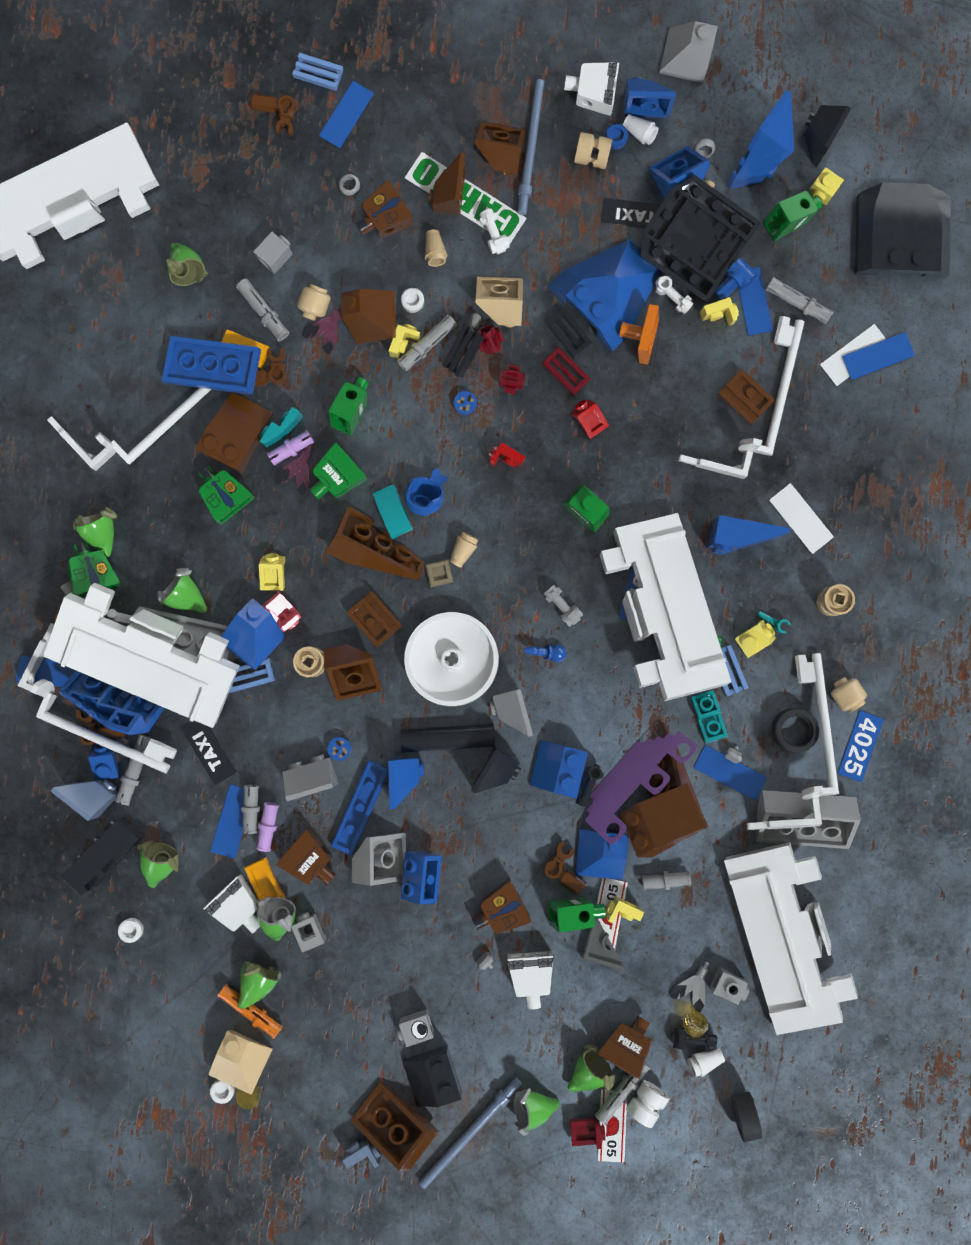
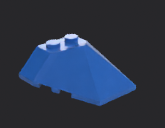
M785 91L757 130L747 148L745 156L739 161L738 167L732 173L726 185L729 189L762 184L766 177L770 179L778 168L777 165L794 151L790 91Z
M630 239L564 270L548 286L563 303L568 300L598 330L596 336L612 352L626 339V337H620L622 323L635 324L661 271L640 257L641 250Z
M77 670L74 671L59 690L63 697L108 729L128 735L148 733L165 709L162 706Z

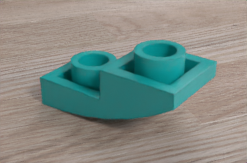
M292 407L290 411H286L281 417L280 423L282 424L280 426L273 422L269 426H265L260 434L261 444L269 448L284 439L303 418L301 412Z
M394 484L373 493L381 517L392 539L413 530L407 510L403 507Z
M714 690L691 697L705 744L727 738L728 733L721 717V709Z

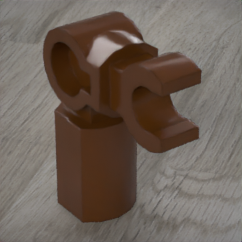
M253 94L252 110L268 113L279 111L278 117L280 120L276 124L277 134L281 135L282 127L286 126L289 128V136H293L294 128L291 121L294 120V115L297 111L294 99L288 95L277 99L276 96Z
M280 348V355L278 357H273L272 350L268 349L267 356L272 362L270 364V371H266V369L257 370L254 387L268 386V383H273L276 387H282L288 381L285 364L283 363L286 358L284 349Z
M83 710L76 711L77 719L81 721L82 727L112 740L128 736V734L110 730L105 726H100L98 729L93 717L89 715L86 718L83 715ZM80 736V741L85 745L97 744Z
M561 841L556 847V855H552L549 861L545 863L543 867L544 873L549 878H558L559 884L579 896L586 885V881L568 869L562 870L565 866V859L573 856L574 849L571 848L567 854H563L561 848L564 842Z

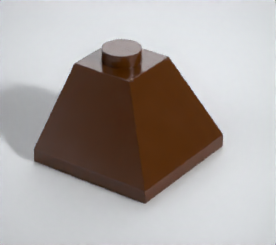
M481 122L475 138V144L494 170L500 171L504 175L517 174L526 130Z
M460 153L435 181L434 190L430 189L429 204H432L433 212L453 215L461 214L466 173L465 153Z
M357 289L341 293L342 318L356 344L362 345L396 338L395 291Z
M347 644L324 649L325 668L337 701L382 691L371 654Z

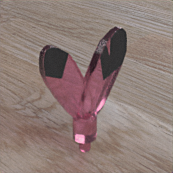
M341 306L338 310L335 309L330 317L321 319L308 326L302 334L304 338L312 339L324 333L323 349L327 355L332 353L336 345L337 322L342 317Z
M307 446L306 450L302 451L299 459L292 461L282 468L275 477V482L280 484L285 483L296 475V486L301 496L306 495L309 489L307 462L311 456L309 453L311 446Z

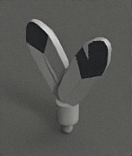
M705 962L703 966L700 965L695 975L686 978L674 986L670 992V997L672 999H679L692 991L693 1007L696 1012H701L705 1006L704 978L709 971L707 969L709 963Z

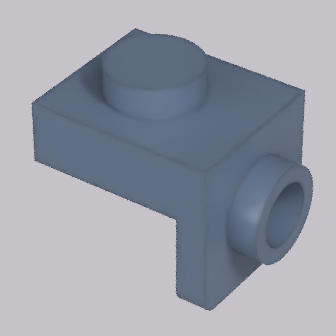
M368 1138L360 1143L355 1141L345 1149L342 1161L347 1169L367 1156L374 1168L380 1165L382 1153Z

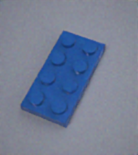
M170 336L162 381L167 384L253 395L261 349L254 346Z

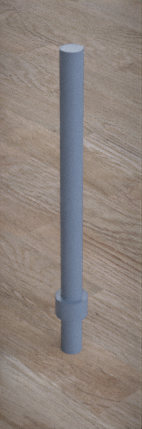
M542 79L535 80L522 182L518 187L519 204L517 213L520 215H526L528 198L531 197L532 186L530 184L544 89V80Z
M515 1077L504 1090L501 1089L494 1096L495 1100L420 1179L418 1183L423 1189L438 1176L501 1106L505 1107L511 1100L510 1097L522 1085L518 1078Z

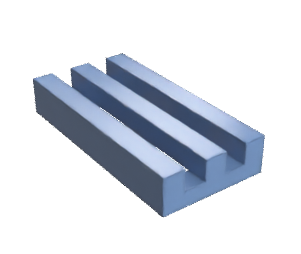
M299 53L298 61L295 64L296 68L292 73L293 78L337 91L343 73V66ZM301 69L308 72H312L318 76H324L327 78L334 79V82L301 72Z
M731 645L725 646L721 650L724 658H726L724 652L727 651L740 686L737 685L726 658L725 663L733 689L729 690L728 685L722 686L726 697L748 688Z
M270 658L265 659L261 663V665H266V669L237 676L233 683L267 673L268 678L235 687L232 684L229 693L276 681ZM248 664L239 667L238 672L250 669L251 667Z

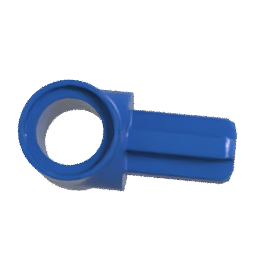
M739 258L726 272L727 279L714 291L715 297L718 300H723L736 288L739 290L745 289L758 274L742 258Z

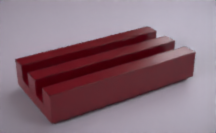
M559 347L542 362V365L573 396L591 380ZM558 355L583 380L580 382L555 356ZM550 361L576 385L575 388L549 363Z

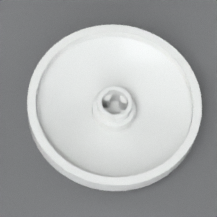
M446 612L426 619L414 630L406 645L404 663L409 681L420 695L439 705L461 706L478 699L492 685L498 670L499 655L493 636L480 621L467 614Z

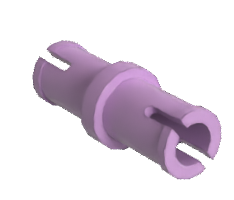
M305 430V432L291 440L286 439L284 444L267 452L268 457L273 458L271 460L273 465H277L291 455L293 457L298 455V451L315 443L313 438L309 437L311 436L309 431Z
M264 802L262 820L258 823V829L260 830L255 848L259 851H271L273 833L277 829V825H275L279 808L277 803Z

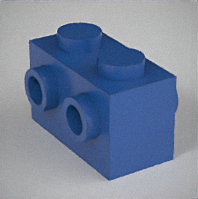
M425 851L405 852L401 899L416 904L437 903L441 855Z

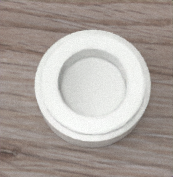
M416 288L405 290L401 296L403 308L410 313L420 311L424 306L422 292Z
M128 918L118 927L120 939L127 943L137 941L144 931L143 924L136 918Z
M218 1079L215 1080L210 1089L212 1099L220 1104L229 1102L235 1093V1087Z

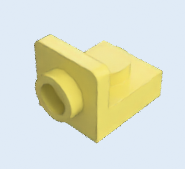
M825 167L808 193L811 197L819 196L822 203L827 205L844 179Z
M730 297L706 305L700 311L703 321L707 319L716 321L724 317L723 314H725L729 326L733 325L739 316L738 308L735 303H732Z
M408 324L397 326L396 338H393L389 348L390 357L399 359L401 353L405 354L408 346L406 338L416 342L420 340V332L417 331V328Z
M275 553L262 556L259 562L260 590L284 591L285 556H279Z
M617 896L614 897L613 901L610 900L605 908L606 919L611 923L614 922L619 911V915L629 921H632L633 918L641 921L644 914L640 907Z

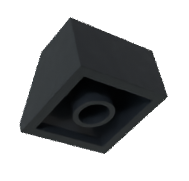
M448 1045L403 1059L417 1107H441L461 1100L462 1089Z

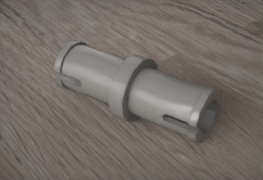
M244 785V804L241 806V812H243L242 833L245 834L247 832L248 834L257 833V812H260V806H258L259 785Z
M663 871V874L642 875L644 891L660 888L670 890V887L691 886L690 871L676 873Z

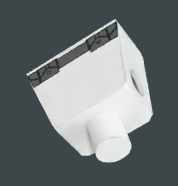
M584 63L581 66L580 77L566 75L564 90L578 92L576 105L611 116L619 63Z
M242 874L238 875L203 908L233 932L242 924L252 934L260 927L254 914L258 909L256 902L258 898Z
M552 951L507 954L516 997H526L527 1009L541 1008L540 996L550 994L553 966Z

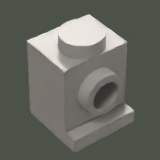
M305 912L295 917L296 922L292 924L291 928L302 953L326 941L327 937L321 928L316 914L309 915V912ZM311 925L313 932H307L305 926Z
M721 967L718 968L709 987L713 994L739 1005L740 1000L745 1001L749 994L748 982L744 978ZM735 985L733 993H730L729 987Z

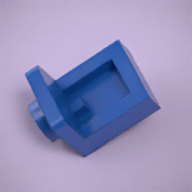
M94 744L88 759L95 781L118 778L120 770L115 757V751L99 744Z

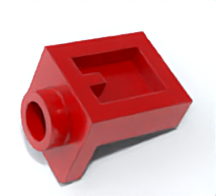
M580 401L575 405V409L570 412L590 439L609 426L598 405L593 401Z
M502 442L499 447L494 446L488 456L491 459L489 463L492 467L496 465L500 457H503L502 461L512 468L515 466L521 468L525 461L524 455Z

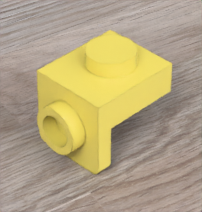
M762 619L755 626L738 635L735 640L749 658L769 646L776 637L774 636L775 631L769 623H765Z

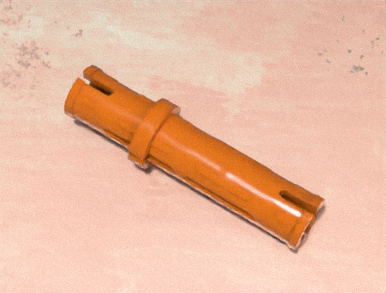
M228 984L223 987L217 996L253 1023L252 1026L255 1028L258 1026L273 1039L283 1027L266 1014L267 1011L264 1009L261 1011L255 1005H251L247 1009L239 1008L236 1001L239 1000L240 994L229 987Z

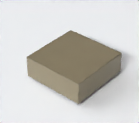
M449 560L426 564L431 588L454 583Z

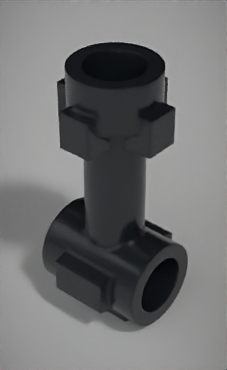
M595 763L592 766L586 767L585 772L588 777L582 793H578L575 801L576 804L586 808L590 804L592 805L594 800L590 796L596 780L602 779L604 775L600 765Z
M674 1027L671 1037L673 1048L687 1049V1044L704 1046L705 1051L716 1050L717 1035L712 1034V1032L706 1031L705 1036L688 1034L689 1029Z

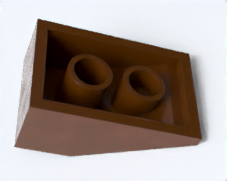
M232 392L206 427L195 449L201 454L243 474L261 440L260 434L265 426H268L274 413Z
M690 783L637 803L620 813L637 858H652L709 827Z
M379 1082L351 1119V1122L398 1171H410L439 1133L419 1111L382 1082Z

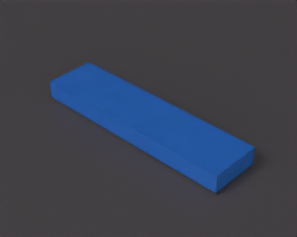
M368 760L331 847L351 856L353 855L389 774L387 767Z

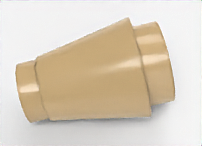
M435 229L426 232L425 260L429 266H441L446 263L447 252L439 231Z
M463 531L460 536L457 535L450 562L462 568L463 564L478 547L476 545L478 539Z

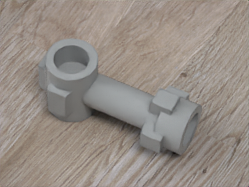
M553 585L544 593L545 599L548 603L553 601L563 612L560 618L568 627L572 624L575 625L581 620L582 612L576 605L570 607L560 596L562 590Z

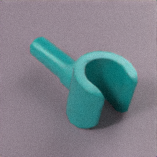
M761 611L757 615L772 624L774 630L778 633H787L780 628L782 622L786 625H791L786 619L777 620Z

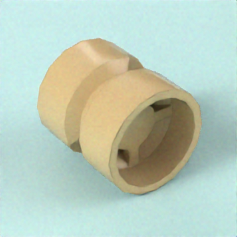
M581 132L574 163L587 165L591 162L593 167L606 169L612 139L602 136L595 139L593 134ZM593 147L599 149L598 154H592Z
M842 584L823 588L816 597L818 610L826 616L846 614L855 604L853 591L848 586Z
M310 646L298 650L293 659V666L296 672L304 677H318L326 670L324 652Z

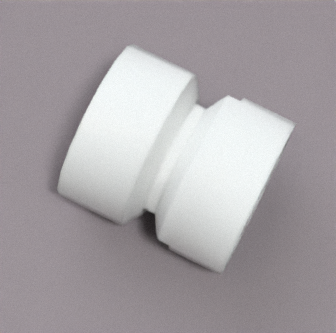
M643 1080L637 1090L638 1097L632 1098L626 1111L642 1125L652 1128L659 1118L658 1110H663L670 1098L659 1087Z

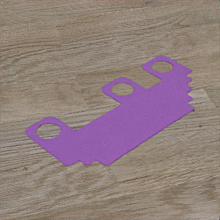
M680 731L674 736L667 734L663 739L658 736L654 741L647 739L642 743L638 740L591 793L590 797L594 800L592 805L590 804L587 808L589 815L585 821L609 844L616 843L626 831V825L614 813L640 784L652 794H658L670 781V776L657 764L667 753L679 763H685L697 750V745ZM681 743L690 745V752L684 757H680L676 753V749ZM657 773L663 776L661 786L657 788L651 787L649 784L651 776ZM611 823H617L620 826V831L615 837H609L606 834V829Z

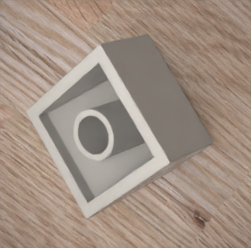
M323 754L310 758L311 763L302 765L300 761L287 765L289 770L282 772L286 801L327 790L339 784L331 757L324 758Z

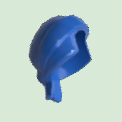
M435 468L432 471L431 478L415 477L408 484L405 490V503L413 513L428 516L437 512L443 503L442 484L448 480V477L445 475L440 476L441 472Z

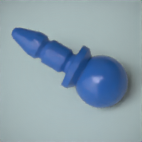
M546 644L545 647L530 646L524 648L525 653L543 656L545 660L551 659L557 663L562 662L567 655L565 647L560 644L552 646Z

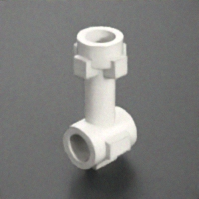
M492 209L481 212L480 223L487 226L491 240L487 241L491 254L497 253L498 255L506 252V249L510 246L506 235L500 236L495 224V221L498 219L497 214Z
M669 276L659 277L656 280L655 292L659 295L666 294L678 305L676 310L679 313L685 314L693 306L694 303L691 301V297L687 295L684 298L672 287V279Z

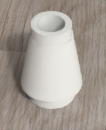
M631 114L626 117L623 123L627 131L642 144L647 143L650 145L654 141L659 129L655 126V122L632 116Z
M719 1048L692 1054V1057L687 1059L694 1077H703L725 1062Z

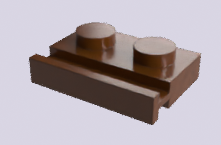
M743 369L717 394L750 426L775 401Z
M370 591L368 595L346 612L376 648L381 646L402 627V624L373 591Z

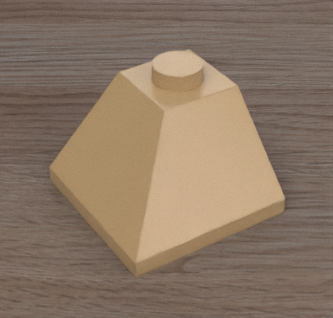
M477 277L476 304L498 325L506 327L521 326L523 278Z
M230 1029L227 1031L208 1075L252 1095L273 1048Z

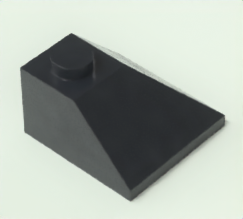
M821 105L817 113L811 112L805 123L808 128L804 137L813 166L817 167L848 116L851 107Z
M495 747L472 785L471 791L478 793L507 784L510 779L515 780L521 770L518 767L520 762Z

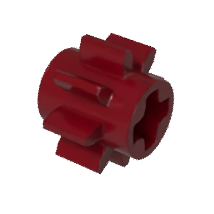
M486 325L478 330V333L484 336L479 347L481 352L485 351L486 354H494L502 348L500 342L505 341L498 327L494 328L493 325Z
M509 364V369H502L499 386L505 387L504 393L515 395L516 389L522 390L525 373L520 372V366Z

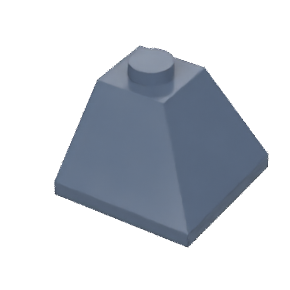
M106 779L104 781L93 780L69 783L53 787L51 790L53 794L87 821L103 816L118 794L115 790L116 786Z

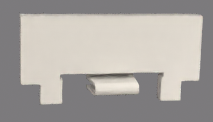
M128 123L118 126L0 184V259L2 261L17 255L22 266L26 269L45 261L36 240L33 238L34 236L52 227L57 229L64 240L80 232L82 233L105 221V218L100 214L101 210L98 205L120 195L132 218L150 210L143 193L159 186V183Z
M678 513L615 528L613 534L617 547L601 551L600 553L605 574L626 570L633 565L639 589H635L632 598L630 591H627L622 602L634 642L642 641L651 634H654L661 661L657 659L634 666L639 688L659 683L663 699L668 701L726 686L731 683L725 663L726 658L722 654L685 537L686 532L683 530Z
M94 583L90 586L86 599L72 593L64 597L44 657L60 663L62 667H70L188 717L192 722L195 720L211 728L215 726L240 665L222 658L229 640L209 632L204 639L198 657L173 647L183 630L182 625L144 609L130 618L133 622L127 627L103 617L107 614L115 593L111 589Z
M788 842L726 857L724 863L730 879L729 882L734 892L776 1035L843 1023L839 1002L858 999L852 974L827 978L826 981L822 982L816 958L822 957V945L825 944L827 954L831 956V941L819 902L809 903L805 910L801 911L793 884L799 885L821 880L822 875L816 856L795 860L791 843Z

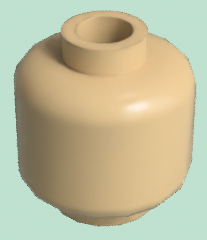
M313 284L302 289L297 307L303 311V317L315 321L316 317L325 316L330 302V296L326 294V289Z
M843 677L833 684L835 689L832 690L831 697L840 710H848L851 713L866 704L864 700L867 697V693L857 679L847 680L846 677Z

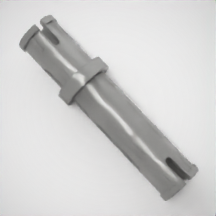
M773 277L766 291L803 311L804 315H810L825 325L834 312L816 302L817 299L813 297L811 299L775 277Z
M247 278L241 280L236 285V289L239 290L258 314L263 326L268 327L276 337V340L278 342L284 340L290 332L278 319L276 311L270 309Z
M447 314L417 343L414 342L411 348L397 360V363L407 372L416 362L424 359L429 350L457 326V323Z
M138 734L134 749L144 753L149 741L153 738ZM130 758L125 775L121 776L120 781L122 783L115 802H121V804L127 806L130 805L135 786H138L140 782L138 778L143 763Z
M645 1063L639 1080L629 1073L627 1075L624 1074L621 1077L622 1081L598 1112L595 1113V1117L601 1123L607 1125L608 1121L621 1107L630 1093L638 1089V1083L651 1068Z

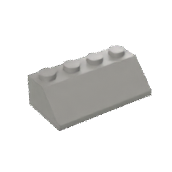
M762 790L757 807V822L804 819L812 813L810 800L802 799V793ZM831 795L819 796L822 821L820 826L756 829V842L775 844L790 842L791 845L849 849L861 821L857 798Z

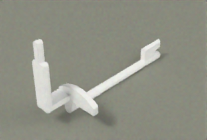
M780 316L774 343L789 348L765 446L761 445L762 440L748 438L741 440L738 450L744 453L742 463L734 467L684 455H679V462L744 479L748 475L753 452L772 456L804 326L803 320H795L793 327L789 326V317Z
M198 388L128 454L114 440L111 442L100 432L95 435V438L105 448L97 456L88 454L52 416L47 421L95 471L116 452L130 465L211 389Z
M51 623L43 640H40L18 684L19 687L44 697L36 717L163 773H167L170 765L163 761L165 757L174 759L177 749L151 739L144 753L48 712L57 697L54 695V684L45 679L35 683L34 677L44 659V653L55 625Z
M820 653L811 655L812 662H807L806 655L795 656L798 683H815L828 788L814 786L802 790V799L810 800L812 813L804 819L747 823V830L820 826L822 821L819 796L839 794Z

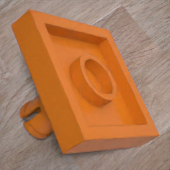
M649 304L643 326L625 322L621 326L620 337L640 340L638 355L639 363L648 365L659 323V306Z

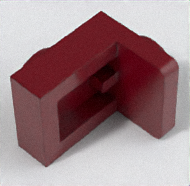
M596 1117L570 1119L572 1146L596 1145L597 1149H602L601 1141L606 1140L605 1126L600 1125Z

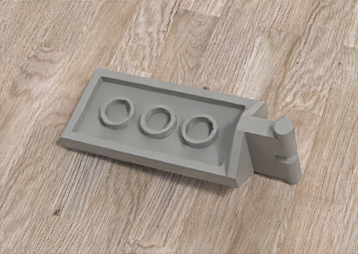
M140 606L133 615L119 613L114 609H109L107 612L108 619L126 627L133 622L130 618L143 609L182 625L183 630L173 647L198 657L204 639L209 632L221 637L228 627ZM226 648L224 655L222 657L226 660H228L230 654V650L228 648Z

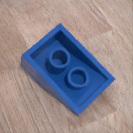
M719 515L711 521L706 548L713 549L712 553L726 555V553L780 538L788 534L790 528Z

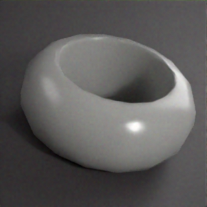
M703 138L695 144L694 150L708 158L715 151V143L711 139ZM703 146L710 147L708 150L705 151L699 150Z
M353 174L344 175L339 181L341 192L347 196L356 194L360 188L359 179ZM347 180H353L356 182V185L353 189L347 190L343 187L344 183Z

